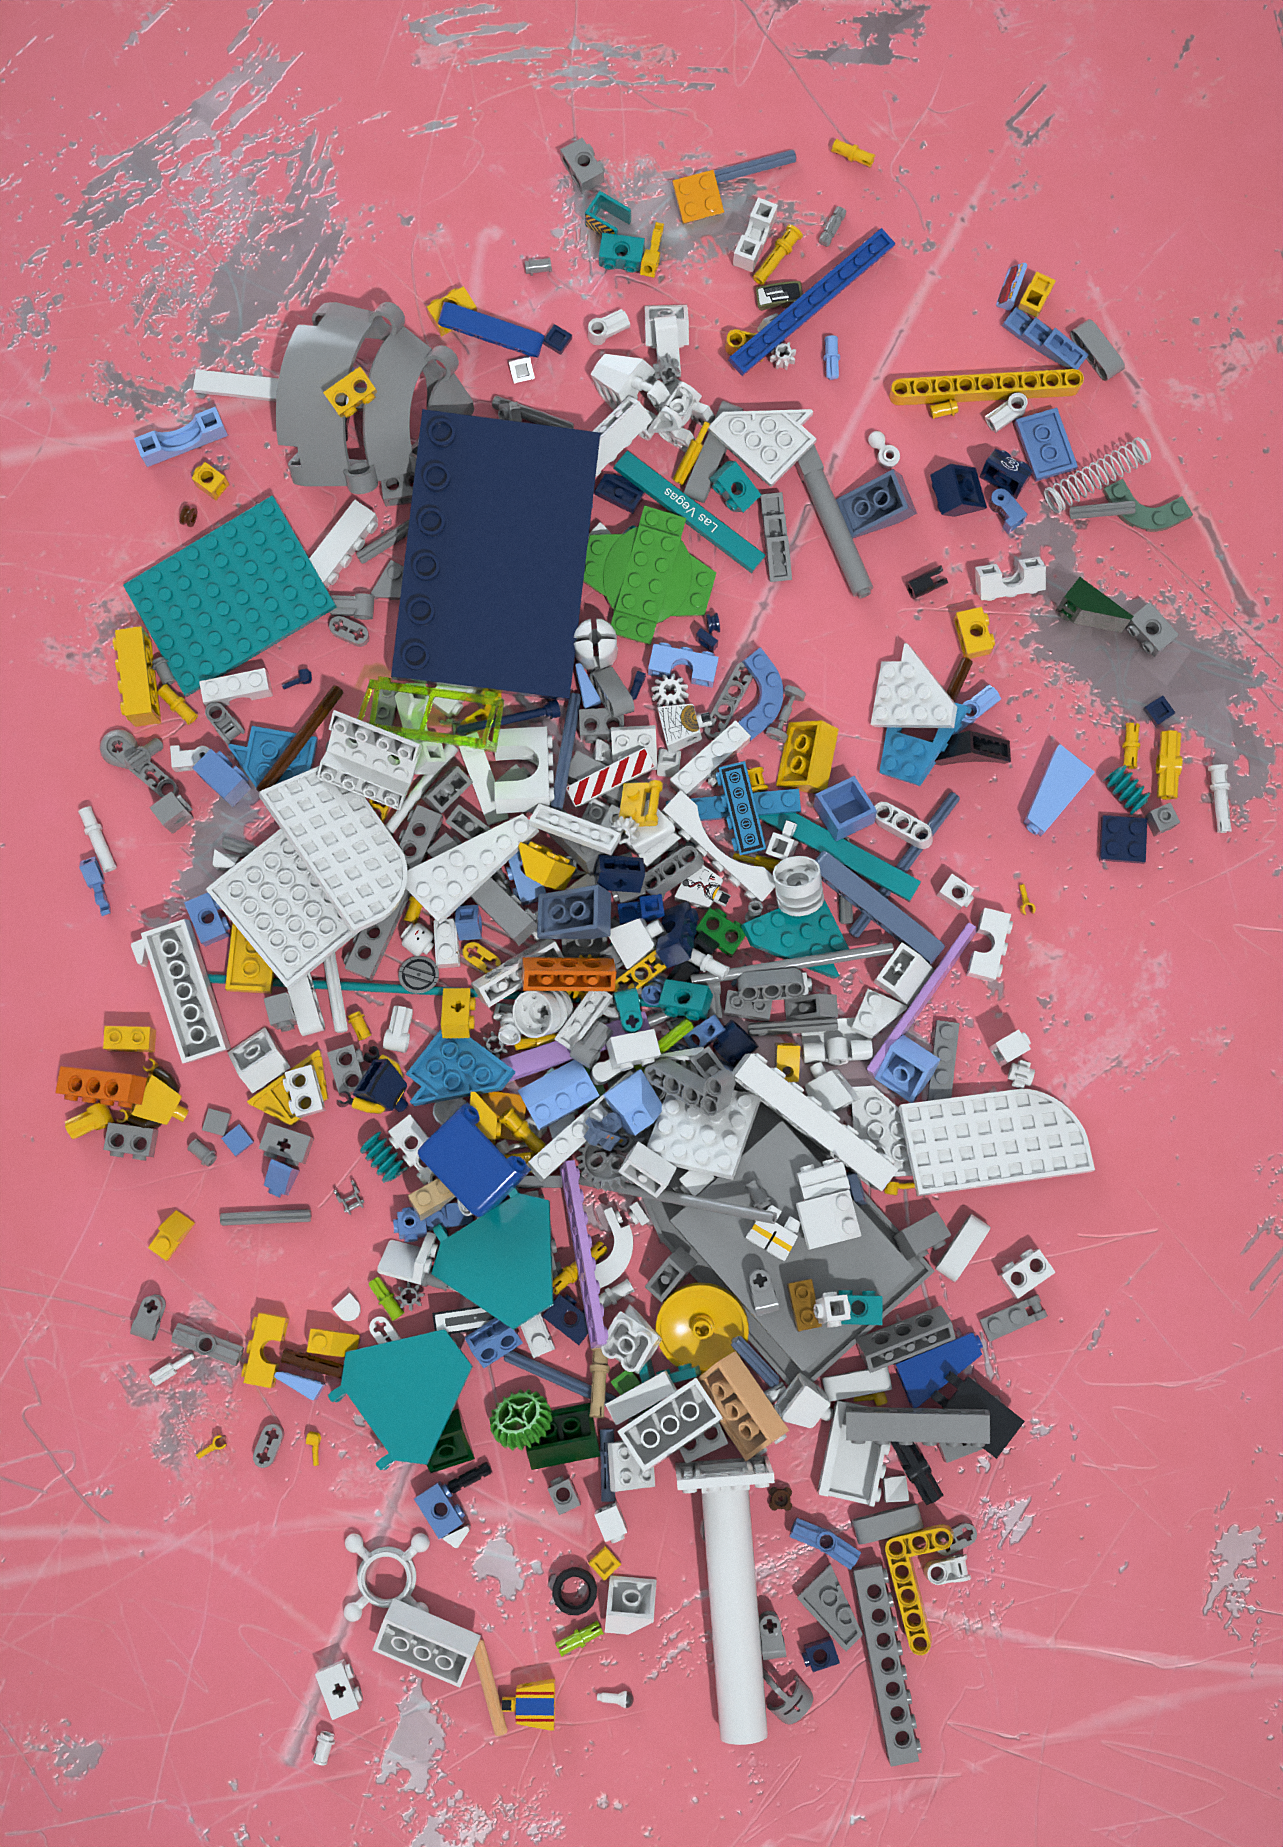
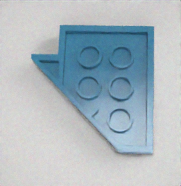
M252 726L247 747L229 744L228 747L252 783L257 787L297 733ZM311 736L276 784L312 769L318 743L317 737Z
M440 1030L406 1073L408 1077L421 1086L410 1100V1103L414 1106L468 1097L471 1096V1092H476L479 1095L501 1091L516 1072L471 1037L442 1038V1031Z

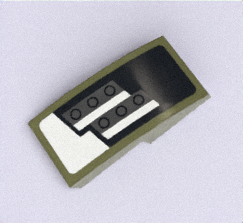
M781 282L757 287L758 308L762 311L780 305L783 308L789 307L803 295L801 282Z

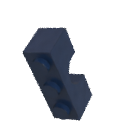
M687 901L664 910L665 916L662 917L661 924L668 934L658 938L656 953L667 968L690 960L692 956L699 916L697 911L691 908Z

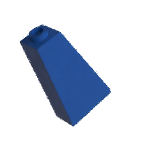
M968 1332L956 1337L953 1341L894 1364L912 1408L919 1407L931 1397L935 1390L938 1391L946 1385L948 1381L944 1378L950 1371L957 1376L982 1355L980 1349L983 1348V1345L978 1335L974 1336L973 1332Z

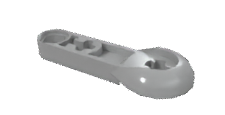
M116 729L104 735L100 743V752L107 763L126 768L124 760L136 752L139 746L131 733ZM117 743L119 745L123 743L121 746L123 750L121 752L117 750V753H115L116 748L114 746ZM143 762L134 770L129 768L134 775L161 798L165 796L162 793V788L166 784L173 785L174 790L172 793L177 797L179 793L177 784L152 762ZM149 771L154 773L160 780L158 784L153 779H148L147 773Z

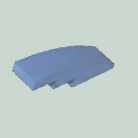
M1018 307L1013 309L1001 325L1039 353L1068 369L1078 370L1089 355L1058 329L1054 328L1051 330L1038 318L1031 319L1023 311L1019 310Z

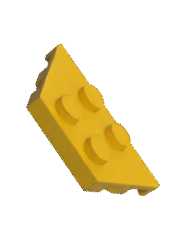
M318 1049L289 1071L308 1065L314 1066L325 1102L329 1097L322 1053ZM283 1074L249 1099L247 1103L292 1126L302 1118L296 1117V1114H292L290 1111L289 1101L292 1099L290 1091L286 1092L283 1079L286 1076ZM300 1075L295 1079L297 1087H302L306 1082L304 1075ZM310 1097L302 1099V1109H308L311 1106L312 1101Z

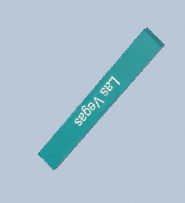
M626 451L614 465V470L672 514L685 517V523L750 573H753L766 555L629 451Z

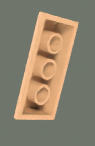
M736 1351L718 1361L697 1378L723 1417L720 1423L745 1461L754 1457L789 1431Z

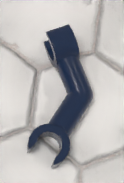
M640 671L636 673L629 692L633 700H636L641 686L645 681L646 673Z

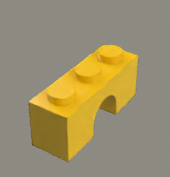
M258 1313V1317H254L252 1322L254 1336L253 1340H249L247 1345L249 1359L248 1363H244L241 1374L244 1377L243 1383L267 1388L275 1387L276 1378L274 1375L278 1372L279 1364L272 1363L266 1359L264 1347L271 1340L285 1341L289 1322L288 1317L267 1313Z

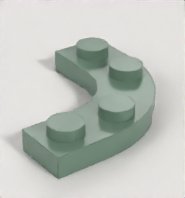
M1123 479L1105 487L1102 491L1109 503L1134 501L1136 508L1134 514L1117 516L1127 525L1144 529L1147 532L1167 530L1191 518L1193 515L1183 496L1157 508H1150L1140 504L1133 497Z

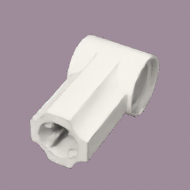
M620 309L606 317L592 319L588 324V340L590 343L602 345L607 338L629 328L630 322L625 311ZM600 330L602 333L596 334L593 331Z
M1014 393L1009 397V400L986 415L985 421L991 431L996 433L1013 420L1021 418L1028 404L1026 396L1022 393ZM1018 403L1022 408L1015 409L1011 404Z
M402 1006L393 1007L389 1029L386 1030L383 1049L402 1053L407 1052L413 1009Z

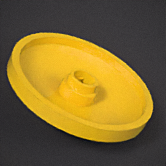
M698 1282L682 1286L666 1298L657 1316L656 1333L662 1338L659 1344L660 1349L676 1367L691 1363L692 1367L699 1365L702 1375L718 1361L735 1352L731 1346L733 1338L741 1336L746 1342L748 1341L749 1322L743 1305L734 1294L719 1285Z

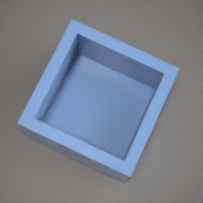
M210 749L192 768L228 804L234 807L251 789L247 784L249 779L237 766L231 768L233 764L222 752L219 751L216 754Z
M855 776L815 794L813 807L835 842L875 822L877 810Z

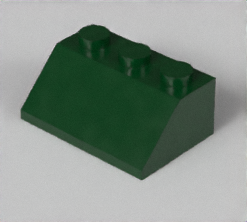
M591 1403L551 1410L553 1421L550 1422L551 1429L546 1430V1437H540L539 1443H532L531 1448L526 1445L531 1470L600 1457L594 1416L589 1417Z

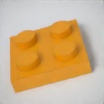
M714 169L672 180L682 224L724 214Z

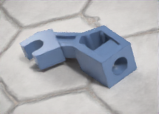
M96 857L80 861L79 868L87 886L90 889H94L95 902L100 907L101 915L110 914V903L102 885L105 884L104 875Z

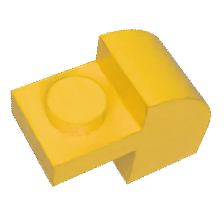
M1036 272L1020 301L1018 309L1038 318L1056 280Z

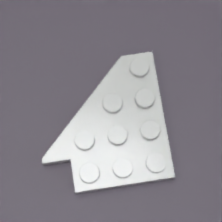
M811 409L722 412L708 428V431L770 487L817 440L802 426L813 415Z
M904 643L901 661L881 662L871 725L873 727L954 728L958 706L913 648Z
M874 1086L852 1087L860 1098L851 1104L852 1125L859 1133L857 1137L869 1140L877 1147L875 1150L877 1153L886 1154L895 1161L894 1166L898 1168V1171L893 1177L913 1176L899 1108Z

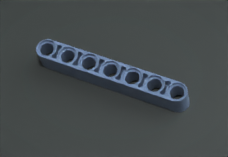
M823 850L815 859L819 864L821 879L825 884L900 943H904L921 955L930 965L945 948V945L828 852Z

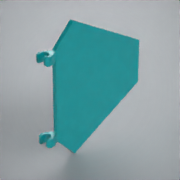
M517 1186L509 1193L510 1199L451 1236L448 1235L446 1228L441 1224L433 1227L440 1245L431 1273L513 1330L554 1305L550 1201L520 1194Z
M443 1329L346 1352L341 1386L328 1394V1398L331 1402L337 1403L347 1394L388 1451L387 1455L376 1462L379 1470H387L395 1461L428 1465L473 1366L447 1330Z

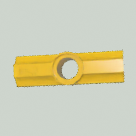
M1168 730L1160 733V750L1156 760V774H1158L1157 798L1163 800L1178 798V780L1182 771L1183 760L1182 756H1180L1181 733Z

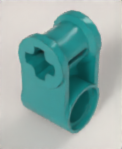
M636 987L613 992L623 1030L627 1033L638 1032L642 1026L643 1019ZM629 1017H632L633 1020H638L635 1028H631V1025H626Z

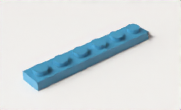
M799 789L753 793L758 816L801 812ZM721 796L691 798L698 807L700 821L721 820L730 816L728 807H723Z

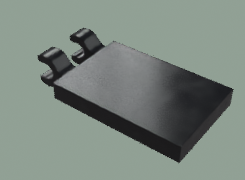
M950 1371L944 1379L957 1388L955 1393L948 1400L939 1391L935 1390L931 1398L941 1405L943 1409L989 1410L990 1444H985L982 1448L997 1459L1025 1421L969 1376L962 1381Z

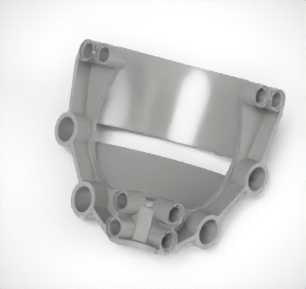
M338 302L324 303L312 316L313 326L297 325L285 351L277 388L276 431L278 445L298 448V452L288 463L292 481L296 485L348 486L349 492L353 494H365L377 488L378 481L412 471L415 473L419 437L411 446L410 408L413 392L422 371L426 377L427 410L472 415L475 410L472 398L454 373L459 366L458 357L454 351L442 345L436 346L434 349L430 348L404 327L405 316L403 311L391 302L380 304L374 312ZM382 316L387 318L391 322V325L387 324L383 320ZM365 338L380 339L384 342L374 358L368 376L377 390L376 398L367 405L363 404V441L366 459H349L346 444L345 416L340 418L323 392L352 372L357 353ZM436 360L442 362L445 368L439 366ZM339 396L337 405L345 406L347 396Z

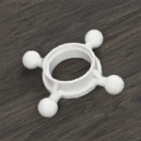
M353 1533L347 1536L345 1548L351 1553H357L363 1561L360 1564L357 1576L362 1596L357 1602H351L345 1606L343 1613L346 1620L350 1622L358 1621L362 1616V1609L369 1602L382 1608L390 1607L393 1598L382 1599L375 1596L369 1590L366 1583V1572L369 1565L380 1557L395 1558L406 1570V1586L403 1592L394 1597V1599L429 1613V1608L425 1603L417 1602L411 1596L417 1578L412 1558L418 1552H424L429 1548L430 1540L427 1535L423 1533L414 1535L411 1540V1546L405 1552L396 1547L389 1546L380 1547L369 1552L363 1546V1538L359 1534Z

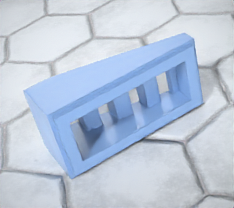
M576 664L575 669L584 709H596L601 706V699L582 664Z
M278 1371L274 1375L276 1379L310 1400H316L326 1385L321 1381L284 1371Z

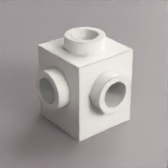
M837 1292L823 1293V1298L815 1300L814 1315L818 1319L819 1324L827 1323V1328L842 1326L841 1321L851 1319V1309L847 1295L837 1296Z

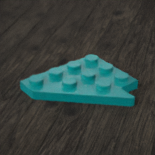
M825 899L822 906L809 915L790 916L778 908L741 925L750 946L784 960L849 949ZM834 963L807 968L832 979L840 976Z

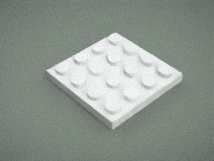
M733 1090L730 1105L716 1115L708 1116L667 1093L662 1104V1112L656 1120L647 1147L676 1167L733 1180L761 1102L760 1096Z

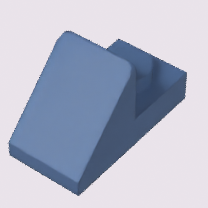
M448 1203L441 1210L426 1218L427 1231H432L433 1227L437 1224H441L445 1228L465 1226L473 1222V1215L465 1216L462 1214L458 1203Z

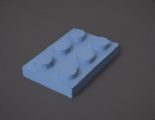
M1057 408L1016 419L1015 425L1030 469L1033 470L1032 474L1035 482L1071 472L1078 468Z

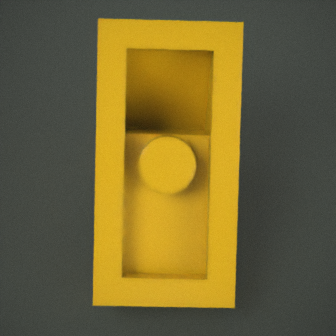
M176 1210L159 1226L160 1232L148 1248L165 1261H169L195 1222Z

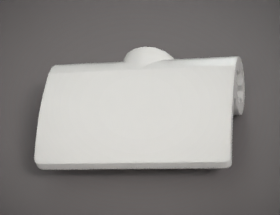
M855 1018L837 1019L838 1030L801 1033L804 1063L828 1062L830 1065H843L849 1061L872 1060V1041L870 1038L851 1030Z

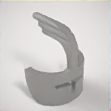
M763 1668V1678L785 1701L779 1707H772L771 1704H768L766 1707L783 1723L788 1725L796 1723L808 1712L812 1705L813 1694L811 1690L796 1675L794 1677L796 1688L793 1694L788 1696ZM796 1705L799 1710H796L793 1706Z

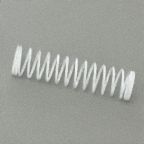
M1136 437L1132 443L1127 442L1125 447L1120 446L1118 451L1113 450L1111 455L1106 454L1103 459L1099 458L1096 463H1090L1089 467H1083L1082 472L1076 471L1075 475H1069L1067 480L1062 479L1060 484L1054 483L1053 488H1045L1044 495L1048 505L1055 513H1060L1066 508L1061 495L1054 489L1055 485L1060 486L1064 500L1069 506H1072L1071 496L1075 501L1079 502V493L1084 498H1087L1086 488L1090 493L1094 494L1093 484L1097 489L1101 490V481L1108 486V477L1112 481H1116V474L1119 477H1123L1122 468L1126 473H1130V465L1134 469L1138 468L1137 461L1141 465H1145V463L1151 461V452L1148 445L1143 439ZM1136 440L1144 447L1148 460L1144 458L1143 453L1137 446ZM1128 444H1132L1133 453L1127 448ZM1121 448L1125 449L1126 458L1119 452ZM1127 451L1132 455L1136 463V467H1134L1131 463ZM1114 452H1117L1119 462L1112 456ZM1120 455L1127 463L1129 471H1127L1123 466L1120 459ZM1106 456H1109V457H1110L1112 467H1111V465L1105 460ZM1113 459L1118 464L1122 475L1117 472ZM1099 460L1103 461L1105 471L1098 465ZM1093 464L1096 465V470H1097L1098 476H1097V474L1091 469V465H1093ZM1106 464L1110 467L1111 471L1113 472L1114 479L1108 473ZM1098 467L1105 475L1107 484L1102 479ZM1084 469H1089V475L1091 480L1083 472ZM1079 472L1082 473L1084 485L1080 481V479L1076 477V474ZM1091 472L1096 476L1100 488L1096 485ZM1084 476L1091 484L1093 492L1088 488ZM1070 477H1074L1077 489L1069 481ZM1077 480L1083 487L1085 495L1081 492ZM1063 481H1067L1069 492L1062 486ZM1070 485H1071V486L1073 487V489L1075 490V492H1076V494H1077V496H1078V500H1077V499L1075 498V496L1073 495V493H1072V491H1071V488H1070ZM1062 488H1063L1064 491L1067 493V495H1068V497H1069V499H1070V501H1071V504L1067 501V499H1066V497H1065V495H1064V493H1063ZM1048 491L1054 496L1059 510L1051 502Z

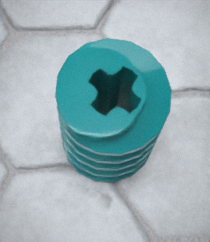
M1124 765L1118 767L1103 781L1110 780L1107 788L1115 786L1112 792L1113 795L1121 793L1118 800L1119 802L1127 800L1124 807H1133L1130 812L1132 815L1148 802L1147 799L1150 796V792L1142 794L1144 785L1136 787L1139 781L1138 778L1130 780L1133 773L1131 771L1125 774L1124 771L1127 766Z
M379 1131L363 1144L360 1152L362 1154L369 1152L365 1159L367 1161L374 1159L371 1167H379L376 1174L378 1176L385 1174L382 1182L386 1183L399 1177L409 1167L400 1168L404 1161H395L398 1153H389L393 1146L384 1147L387 1138L379 1140L378 1137L382 1133Z

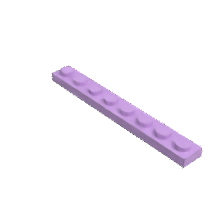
M575 1160L565 1161L559 1168L591 1349L607 1344L608 1330L603 1324L604 1307L599 1301L600 1285L594 1273L596 1262L594 1257L591 1256L590 1250L592 1239L590 1234L587 1233V1213L583 1211L584 1194L582 1189L579 1188L578 1182L580 1171L575 1165Z

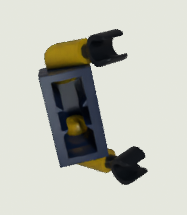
M370 1047L368 1051L374 1056H371L369 1053H365L363 1056L364 1060L371 1063L353 1093L355 1098H351L349 1092L342 1091L339 1095L346 1097L347 1101L337 1100V1105L339 1107H346L350 1104L354 1109L376 1114L394 1109L398 1112L404 1111L408 1106V1102L402 1095L407 1089V1083L403 1079L400 1065L384 1054L379 1055L377 1047Z

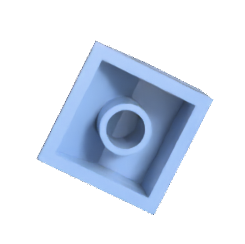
M902 1035L890 1046L875 1079L908 1102L914 1103L933 1076L941 1059L905 1035Z

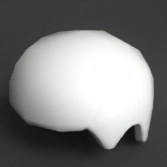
M463 1098L436 1102L433 1106L432 1114L435 1120L442 1126L467 1102Z

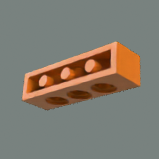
M522 957L521 978L523 991H615L616 967L614 958Z
M60 1066L55 1093L64 1095V1099L70 1101H78V1097H80L82 1102L96 1104V1100H100V1104L114 1106V1102H118L120 1107L132 1108V1104L142 1105L147 1078L132 1074Z

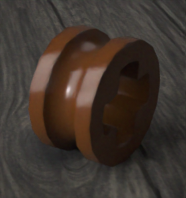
M185 505L180 514V524H187L188 527H193L197 519V509H190L189 506Z

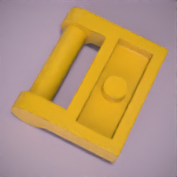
M652 780L647 783H624L619 817L622 816L626 819L631 816L636 823H639L638 827L656 826L659 819L657 816L659 794L663 789V783L659 780ZM650 793L648 814L644 816L646 794Z

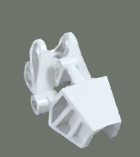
M604 354L594 367L591 376L599 395L614 411L628 396L637 400V394L643 390L647 392L649 400L658 412V415H655L645 409L653 421L648 424L646 430L638 434L641 438L650 441L654 433H658L664 440L686 453L692 439H696L691 431L681 427L689 421L690 417L691 420L701 426L705 421L710 424L714 421L715 415L708 405L699 402L702 395L690 385L675 378V382L670 381L663 384V382L655 378L654 373L656 371L643 359Z

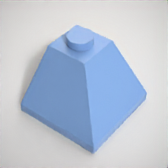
M641 1069L603 1094L613 1113L620 1115L622 1127L627 1134L637 1135L654 1123L662 1112V1103Z

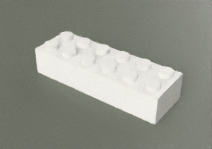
M182 919L141 933L182 1064L231 1049L190 920Z

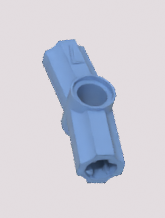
M796 1517L792 1525L789 1537L819 1549L850 1570L858 1561L861 1552L835 1535L831 1530L819 1527ZM823 1535H830L832 1537V1543L827 1547L820 1545V1538Z

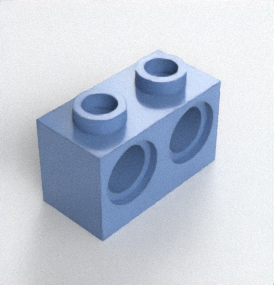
M497 1318L492 1319L465 1337L471 1352L483 1368H486L523 1343L516 1329L513 1330Z

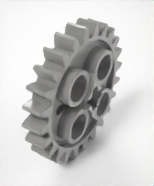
M622 1127L618 1130L620 1136L626 1137L627 1142L624 1145L617 1143L612 1151L605 1150L599 1143L593 1146L585 1142V1147L578 1149L583 1155L577 1157V1160L581 1163L578 1165V1168L582 1171L581 1175L590 1185H593L596 1189L602 1188L606 1192L609 1187L616 1191L617 1185L624 1189L626 1181L633 1184L631 1180L618 1172V1168L623 1164L626 1156L638 1141L645 1146L648 1144V1141L645 1139L646 1135L642 1131L637 1135L627 1134Z

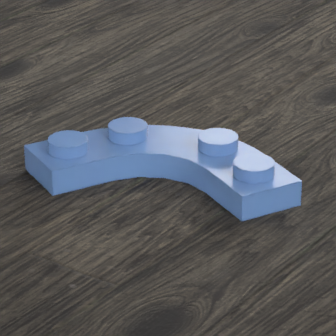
M761 647L742 661L756 680L760 694L758 703L753 710L738 721L751 736L750 741L776 719L783 702V684L780 674Z

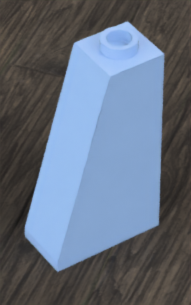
M1061 744L1051 756L1024 820L1027 830L1034 835L1042 836L1095 773Z

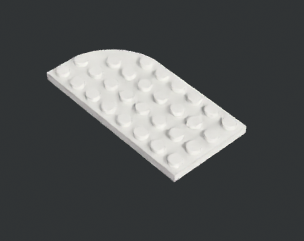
M318 766L260 791L259 797L352 935L383 921L397 908L406 888L407 863L402 850L366 798L318 779Z
M1015 1089L901 1104L899 1106L917 1196L1088 1173L1095 1170L1088 1137L1078 1118L1062 1102L1036 1090Z

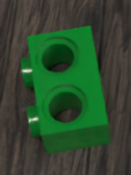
M709 908L696 927V935L703 931L720 944L717 949L732 958L746 938L741 927L742 924L737 921L732 923L726 919L727 915L718 908L715 910ZM709 920H716L719 923V927L716 930H710L706 923ZM733 932L737 935L738 939L736 942L730 943L725 939V935Z

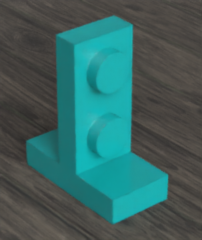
M651 1358L639 1372L642 1383L655 1377ZM691 1363L678 1366L679 1371L670 1373V1369L656 1372V1375L667 1371L673 1383L701 1375L700 1366L692 1367ZM659 1401V1402H657L656 1404H654V1405L648 1407V1409H651L652 1407H654L655 1405H657V1404L660 1403L661 1401Z

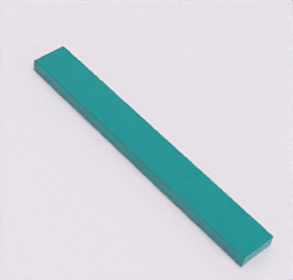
M795 812L759 816V820L783 832L786 821L797 824L792 838L819 853L823 850L828 852L848 869L908 902L911 901L921 884V881L844 839L835 842L828 830Z

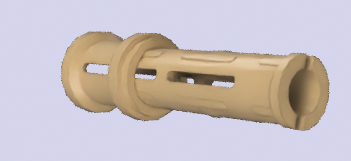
M590 1348L593 1353L592 1365H589V1370L592 1373L589 1417L604 1418L606 1374L609 1373L610 1366H608V1358L603 1355L600 1348Z

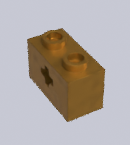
M812 1279L787 1283L796 1331L822 1327V1324L818 1323V1319L814 1315L816 1296Z

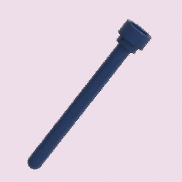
M557 700L548 701L541 708L460 725L456 728V732L458 734H465L542 716L550 717V719L558 718L561 715L559 703Z

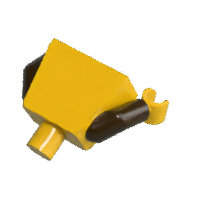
M149 1058L148 1060L153 1063V1066L150 1069L143 1066V1069L149 1075L146 1080L142 1105L133 1104L130 1110H119L125 1113L124 1120L116 1119L117 1122L151 1129L159 1128L162 1124L167 1125L171 1117L183 1122L189 1110L178 1105L182 1098L178 1094L180 1087L171 1073Z

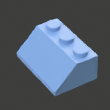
M576 1060L561 1066L518 1090L539 1131L600 1098L585 1068Z

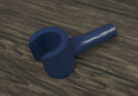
M308 669L299 670V678L282 684L283 689L285 690L296 684H310L312 681L311 671Z

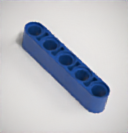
M449 302L443 303L438 320V325L536 358H539L545 338L541 333Z

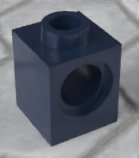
M831 1636L804 1645L806 1652L802 1653L805 1666H811L813 1672L840 1664ZM818 1649H823L826 1652L825 1658L820 1661L813 1658L814 1652Z

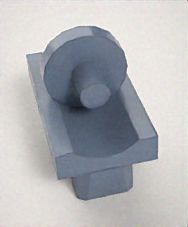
M609 1113L602 1121L588 1117L585 1121L589 1129L583 1137L590 1145L596 1146L599 1143L605 1150L612 1151L617 1143L624 1145L627 1142V1138L620 1136L618 1130L622 1128L620 1115Z

